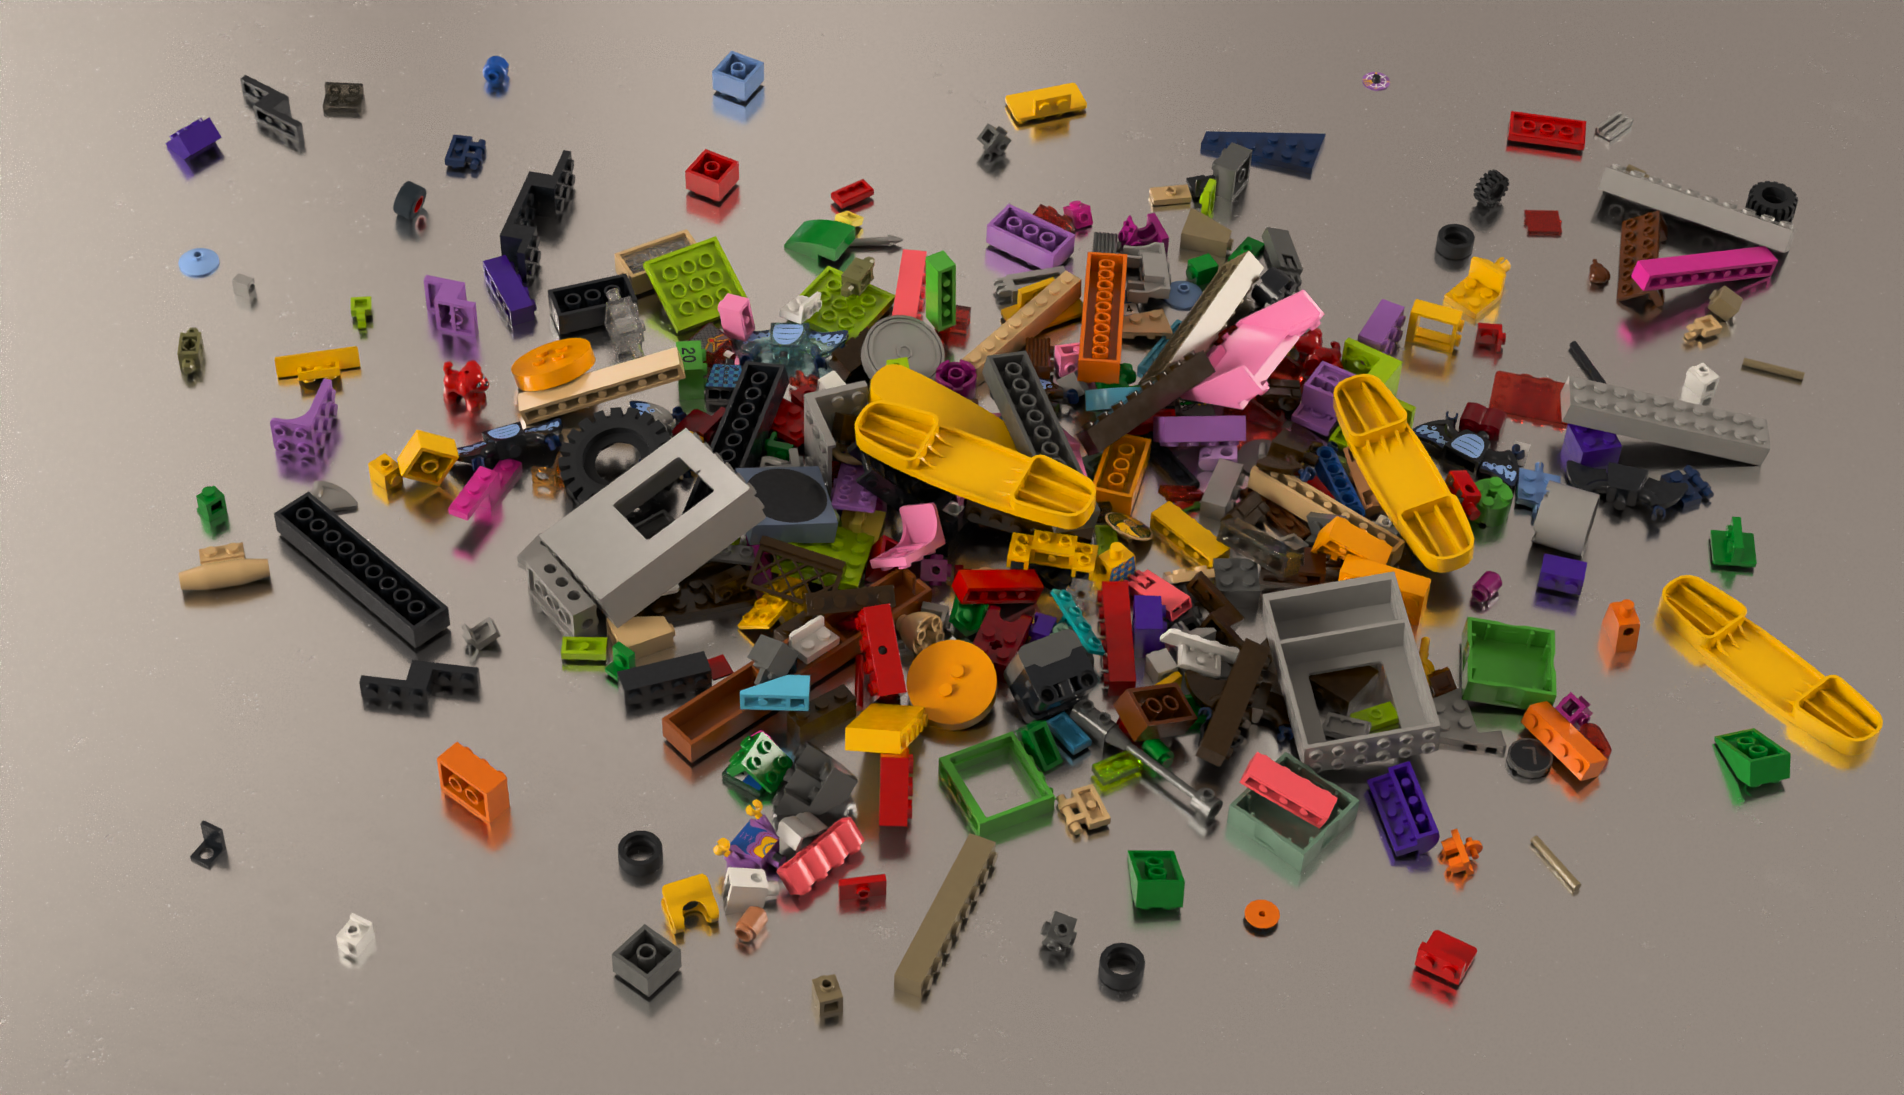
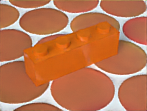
M1548 701L1529 705L1521 723L1580 781L1599 776L1608 759Z

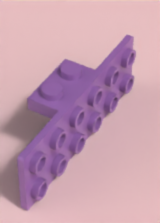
M841 462L838 478H834L831 490L833 509L875 512L877 496L856 482V479L865 473L863 465Z

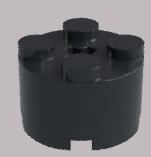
M1272 267L1260 277L1262 280L1260 285L1255 284L1251 298L1265 308L1264 305L1266 303L1272 305L1291 296L1298 284L1280 269Z

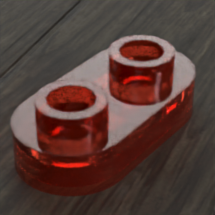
M1593 723L1583 724L1579 732L1609 760L1612 749L1601 728Z

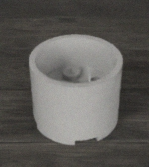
M1549 480L1546 487L1548 491L1544 495L1533 528L1536 532L1532 536L1531 542L1582 556L1593 526L1600 495Z

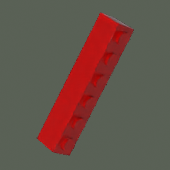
M1102 581L1101 590H1097V603H1101V606L1098 607V620H1102V623L1099 624V635L1104 637V640H1101V645L1105 650V656H1102V670H1106V673H1103V687H1107L1108 696H1121L1126 689L1136 688L1128 581Z

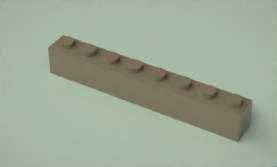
M969 833L894 974L895 989L919 998L922 997L925 990L930 989L934 972L940 970L944 953L948 954L950 951L952 937L958 935L962 918H967L971 908V901L977 899L980 891L979 886L981 883L986 882L990 865L994 866L998 857V853L995 852L996 842Z

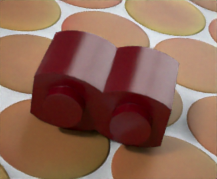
M1468 402L1460 418L1459 430H1470L1476 434L1483 430L1488 434V440L1498 441L1506 424L1507 413L1496 408H1486L1481 404Z

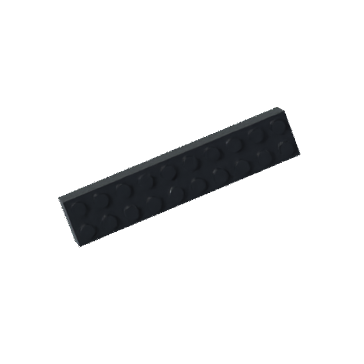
M745 361L710 446L713 454L717 452L723 459L724 464L728 462L734 471L735 468H755L789 384L785 365ZM699 476L696 479L682 515L714 491Z
M309 491L274 513L277 532L415 648L450 625L449 610L444 603Z

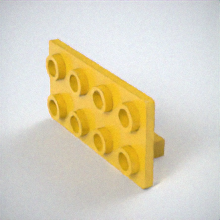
M786 577L791 587L803 582L802 579ZM784 579L772 584L777 592L789 589ZM805 585L793 591L795 597L802 599V593H808ZM764 594L755 602L753 608L743 616V619L737 626L739 629H770L777 620L783 624L802 612L803 606Z

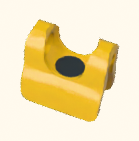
M698 874L662 887L663 898L661 906L674 934L684 931L683 916L689 911H699L709 923L719 921V908L706 875Z

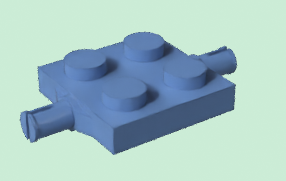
M1540 462L1535 463V471L1519 468L1517 479L1516 504L1532 508V518L1534 519L1537 517L1541 501L1548 491L1546 487L1549 480L1558 483L1561 481V476L1544 473V464L1542 462L1541 464Z

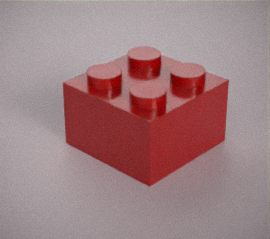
M705 149L685 171L686 189L720 202L739 180V161Z

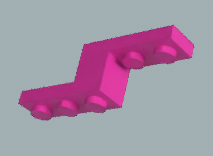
M509 458L500 460L493 470L480 466L449 506V514L468 521L479 506L492 510L521 471L522 462Z

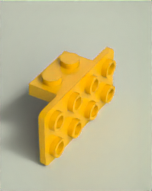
M1075 83L1037 89L1005 97L1008 107L1018 122L1087 108V102Z
M1051 277L1018 289L1017 304L1001 310L1003 319L1007 321L1055 279ZM1079 298L1046 328L1082 316L1083 302Z

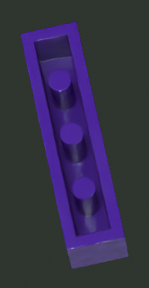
M506 255L483 261L484 276L511 326L535 320L534 311H537L535 301L530 299L527 287H523L521 276L516 274L513 262H509Z

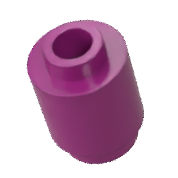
M1486 571L1473 585L1472 596L1479 602L1490 600L1502 586L1501 577L1496 572Z

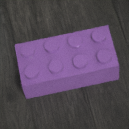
M1008 204L987 224L986 243L1041 269L1061 266L1074 252L1075 234L1011 204Z
M1246 416L1153 417V442H1160V446H1178V442H1180V446H1199V442L1200 445L1219 446V441L1220 445H1239V441H1246Z

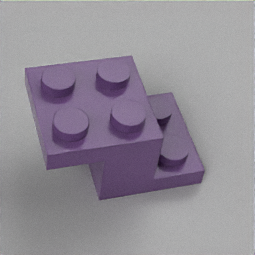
M426 275L423 280L427 310L435 311L437 330L476 338L479 333L476 302L467 301L465 282Z
M1322 361L1304 384L1301 404L1292 414L1291 421L1329 436L1338 424L1333 408L1334 388L1340 381L1356 374Z

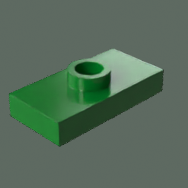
M1248 236L1228 257V261L1248 250L1257 258L1264 250L1265 245Z

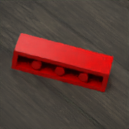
M1035 569L958 570L951 585L961 604L1037 603L1044 589Z

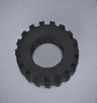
M1776 181L1759 182L1758 185L1755 184L1750 189L1745 208L1755 210L1756 215L1759 216L1764 214L1775 217L1774 221L1779 223L1782 220L1792 223L1798 204V197H1796L1797 194L1792 191V188L1787 187L1783 183L1780 184Z

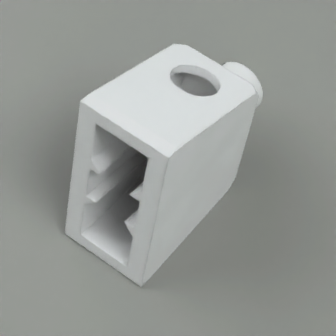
M728 867L721 894L725 914L745 912L750 906L763 908L766 896L779 895L778 881L767 882L763 869Z

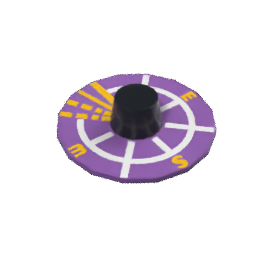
M1379 72L1367 73L1362 79L1363 84L1372 90H1383L1390 84L1389 78Z

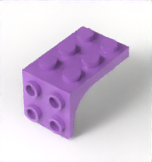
M323 379L310 409L304 415L294 419H271L270 427L276 450L316 456L320 445L324 443L326 431H329L331 428V420L333 416L337 415L338 405L335 404L336 390L333 389L332 380Z

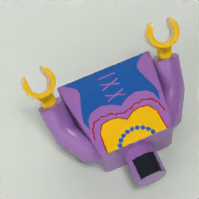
M756 799L752 802L756 810L750 804L746 807V813L750 816H755L756 819L751 818L731 843L726 838L719 839L713 851L716 855H724L727 863L735 868L763 869L765 871L770 864L779 868L785 863L786 856L779 853V837L776 835V831L766 815L761 814L763 805L761 801Z

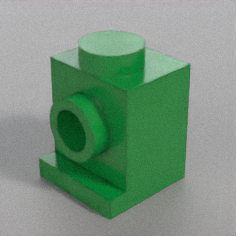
M215 486L204 487L202 492L196 496L198 503L197 512L209 523L227 513L225 496ZM215 506L216 509L211 511V507Z

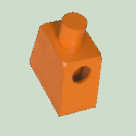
M1625 599L1621 602L1610 603L1602 622L1614 652L1636 651L1640 620L1635 611L1634 602Z

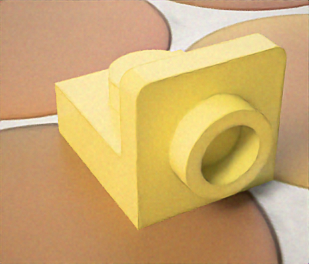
M844 211L836 214L834 221L857 227L862 225L864 217L850 211Z

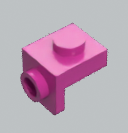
M1073 201L1069 203V206L1063 207L1064 215L1072 217L1074 228L1079 229L1093 224L1090 205L1081 203V201Z

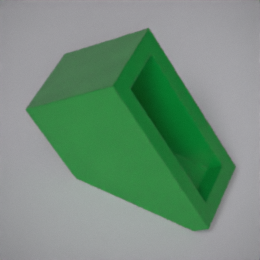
M1032 721L1015 730L1019 741H1022L1025 751L1033 757L1035 764L1042 772H1046L1063 762L1046 721Z

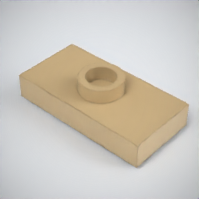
M1188 184L1153 187L1149 190L1153 206L1188 203L1192 199Z

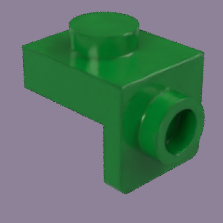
M772 432L770 439L767 438L764 445V451H767V456L789 461V449L794 448L793 444L777 441V432Z

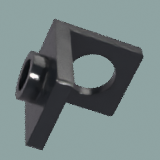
M1214 175L1186 178V182L1195 198L1201 196L1209 179L1215 180Z
M203 820L200 825L204 841L193 852L190 859L210 868L227 848L223 830ZM204 850H211L214 853L208 859L201 858L200 854Z

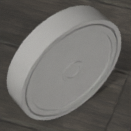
M893 315L879 320L870 328L861 349L862 365L870 379L879 369L887 365V360L907 357L911 370L935 381L936 369L944 362L945 353L939 336L928 324L911 316Z

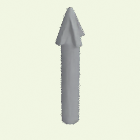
M888 234V237L855 238L848 247L887 244L890 247L903 241V239Z

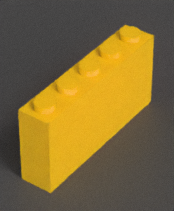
M871 703L846 727L845 750L901 754L924 730V727H927L928 714H925V707Z

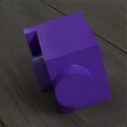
M1036 612L1034 624H1031L1028 636L1031 637L1030 643L1053 633L1052 629L1057 624V618Z

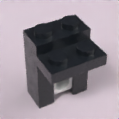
M943 490L933 503L937 507L946 544L937 548L935 553L948 558L978 523L964 519L963 515L966 506H959L958 503L952 501L955 498V494Z

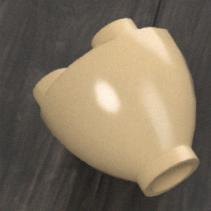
M930 612L903 614L896 621V630L899 631L902 641L910 651L917 655L928 646L940 642L945 637L940 617Z

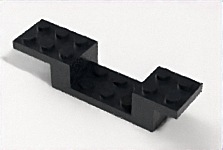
M563 150L552 175L529 171L500 233L501 255H506L509 262L512 261L514 266L518 268L522 283H528L530 276H533L535 273L536 263H539L541 259V251H538L540 237L537 236V227L530 226L531 220L535 219V215L556 219L559 212L563 211L564 201L568 199L570 194V187L575 184V175L573 174L574 160H572L571 151Z

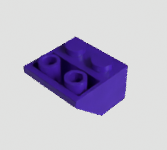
M210 117L204 121L202 118H199L170 135L171 140L165 144L180 157L186 159L222 137Z

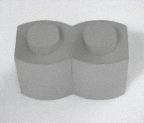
M804 812L796 816L783 818L778 824L776 835L793 850L799 852L816 837L824 833L828 827L811 812Z

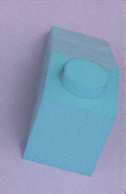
M785 675L740 691V709L809 711L810 675Z

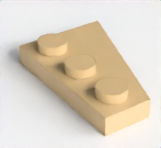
M1163 309L1123 316L1122 338L1134 339L1136 336H1147V339H1155V336H1166V339H1170L1173 335Z

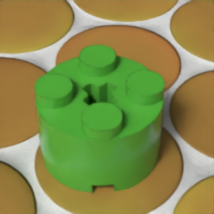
M1491 477L1490 479L1474 482L1481 493V499L1477 503V508L1481 514L1473 521L1477 524L1479 522L1486 523L1488 527H1495L1505 523L1510 513L1513 493L1509 486L1503 483L1499 477Z

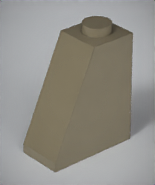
M1191 208L1181 233L1180 248L1226 258L1228 250L1232 251L1234 239H1231L1232 230Z

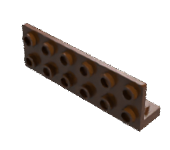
M1660 211L1629 218L1622 222L1617 297L1619 301L1648 294L1649 299L1654 301L1656 307L1664 305V289L1643 291L1631 277L1637 261L1658 258L1659 241L1667 240L1668 226Z

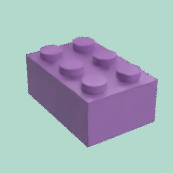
M1382 299L1359 333L1357 341L1387 355L1392 354L1395 343L1399 342L1403 335L1401 327L1406 319V316L1403 315L1405 307Z

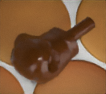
M1593 259V264L1589 267L1590 282L1595 284L1608 282L1610 280L1609 271L1601 263H1598L1597 259Z

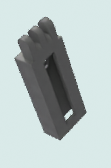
M1266 227L1262 234V239L1272 266L1283 271L1300 287L1302 284L1300 275L1303 268L1289 231Z

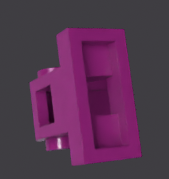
M1155 213L1147 214V223L1143 228L1138 229L1131 215L1123 222L1124 226L1117 237L1122 247L1124 245L1145 246L1153 242L1164 243L1165 253L1168 252L1169 236Z

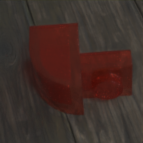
M956 305V325L939 332L936 330L943 346L947 345L950 333L967 335L971 319V307Z

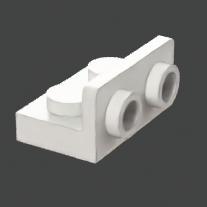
M817 291L809 298L798 295L780 309L779 317L802 324L820 310L822 306V300H820L821 292Z
M822 615L809 620L805 625L793 630L789 634V646L799 653L797 658L806 664L839 645L840 637L824 626V617Z

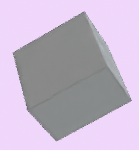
M238 273L232 279L234 294L250 299L256 293L254 278Z

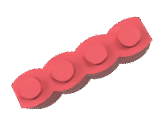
M851 817L841 818L824 833L816 837L808 846L800 850L792 859L779 867L776 872L790 895L799 894V896H802L811 890V885L815 881L820 882L828 876L827 872L831 868L834 869L841 866L848 854L853 855L861 849L860 845L863 844L865 839Z

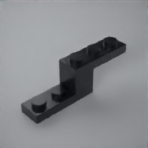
M247 75L240 78L242 93L258 101L253 105L255 120L298 142L304 138L302 123L286 115L291 111L287 95Z
M412 660L406 680L361 675L359 681L361 697L412 702L415 704L429 703L434 684L479 689L481 683L478 667Z

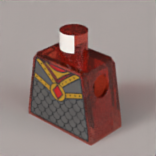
M710 322L688 340H701V349H706V361H703V363H707L709 368H712L714 364L722 363L725 359H732L733 361L736 359V354L732 352L731 338Z

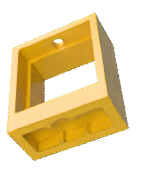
M1416 299L1410 312L1405 341L1452 354L1455 346L1459 347L1462 335H1459V332H1462L1465 320H1461L1463 311ZM1424 317L1454 325L1452 335L1419 327L1420 318Z

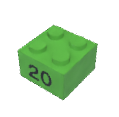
M701 340L676 342V347L683 360L686 377L685 379L678 380L679 400L704 399L707 378H703V376H707V363H703V361H706V349H701Z

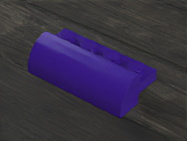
M1410 761L1388 767L1389 773L1368 779L1367 783L1395 855L1397 857L1418 850L1419 855L1426 853L1438 843L1440 835Z

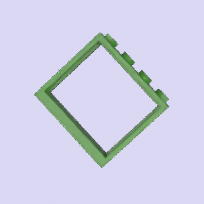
M1013 731L939 758L938 773L977 836L985 837L1054 811L1056 797L1053 794V788H1049L1042 771H1038L1033 757L1027 754L1023 742L1018 740ZM1009 753L1038 799L986 818L957 771Z

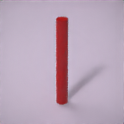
M861 654L856 655L854 696L856 697V711L863 710V662L865 657Z

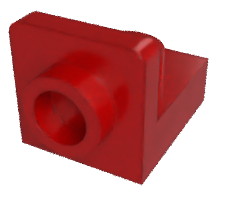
M1478 323L1475 343L1495 344L1496 352H1500L1501 345H1505L1506 333L1502 331V324Z

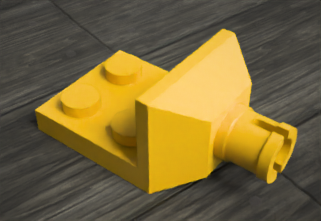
M1474 256L1471 259L1468 276L1446 293L1443 301L1476 320L1502 298L1506 272L1511 268L1510 262L1507 259L1504 261L1503 257H1500L1493 263L1490 260Z

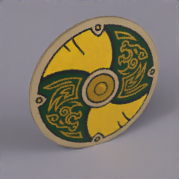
M1110 512L1105 516L1108 525L1116 530L1117 535L1128 543L1133 539L1148 541L1153 537L1151 529L1132 516L1118 512Z

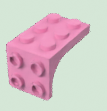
M934 503L904 505L900 507L899 511L903 524L901 540L895 547L871 559L872 569L881 568L882 571H886L897 566L899 569L908 568L912 562L923 560V556L935 553L937 548L946 544L937 507Z

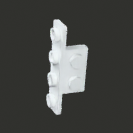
M1175 628L1169 629L1160 636L1161 642L1178 647L1177 667L1189 669L1215 679L1221 676V660L1234 664L1239 652L1237 647L1225 646L1218 641L1206 640L1198 635L1187 634Z

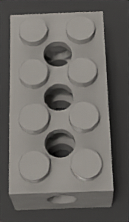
M546 551L526 561L528 591L568 637H593L597 635V624L599 623L596 615L597 603L593 597H589L586 594L584 587L580 583L577 584L571 572L562 567L560 560L549 551Z

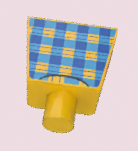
M1113 542L1109 550L1097 557L1094 576L1091 582L1101 590L1102 581L1128 580V576L1134 575L1136 571L1134 554L1122 543Z

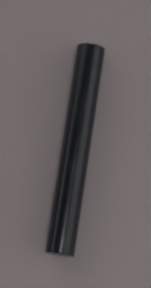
M1576 341L1571 342L1570 348L1596 382L1606 384V381Z

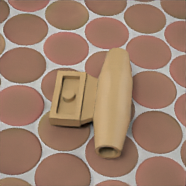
M243 542L199 549L201 565L178 573L181 590L220 589L245 585L270 576L268 559H245Z

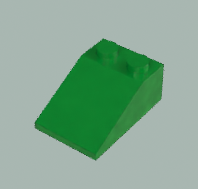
M1755 728L1714 736V741L1735 775L1747 786L1759 787L1761 784L1778 783L1781 780L1790 778L1791 753Z
M1128 850L1131 889L1135 906L1145 910L1152 909L1153 907H1163L1168 910L1183 907L1185 880L1175 852Z

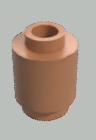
M750 906L736 923V936L745 942L755 939L768 922L765 910L758 906Z

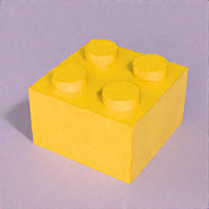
M416 430L397 458L401 477L440 486L458 460L459 455L454 439Z

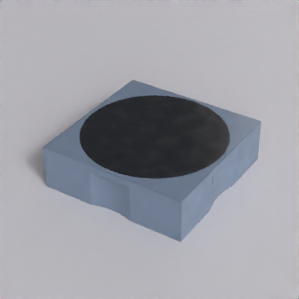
M819 466L735 468V474L737 472L740 473L746 482L745 484L750 483L757 492L754 496L759 498L765 507L762 510L766 518L746 532L749 545H760L759 542L762 535L786 543H834L838 521Z

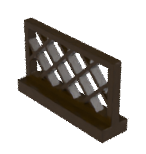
M762 535L757 555L745 584L747 588L802 606L803 600L796 598L793 591L805 585L808 593H811L807 584L818 578L823 589L817 592L831 589L838 590L847 569L845 561ZM763 552L773 555L775 562L763 567L760 561ZM786 560L793 561L796 568L784 574L780 563ZM777 565L782 575L770 580L766 570ZM807 567L814 568L817 575L805 580L800 570ZM763 572L768 582L760 586L753 584L754 576ZM798 572L803 582L791 587L786 577ZM829 573L836 575L835 583L826 587L821 577ZM784 579L789 589L782 592L775 591L772 584Z

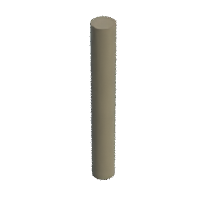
M1744 358L1742 364L1743 366L1803 380L1805 372Z
M1537 835L1534 836L1530 842L1574 891L1578 890L1581 887V883Z

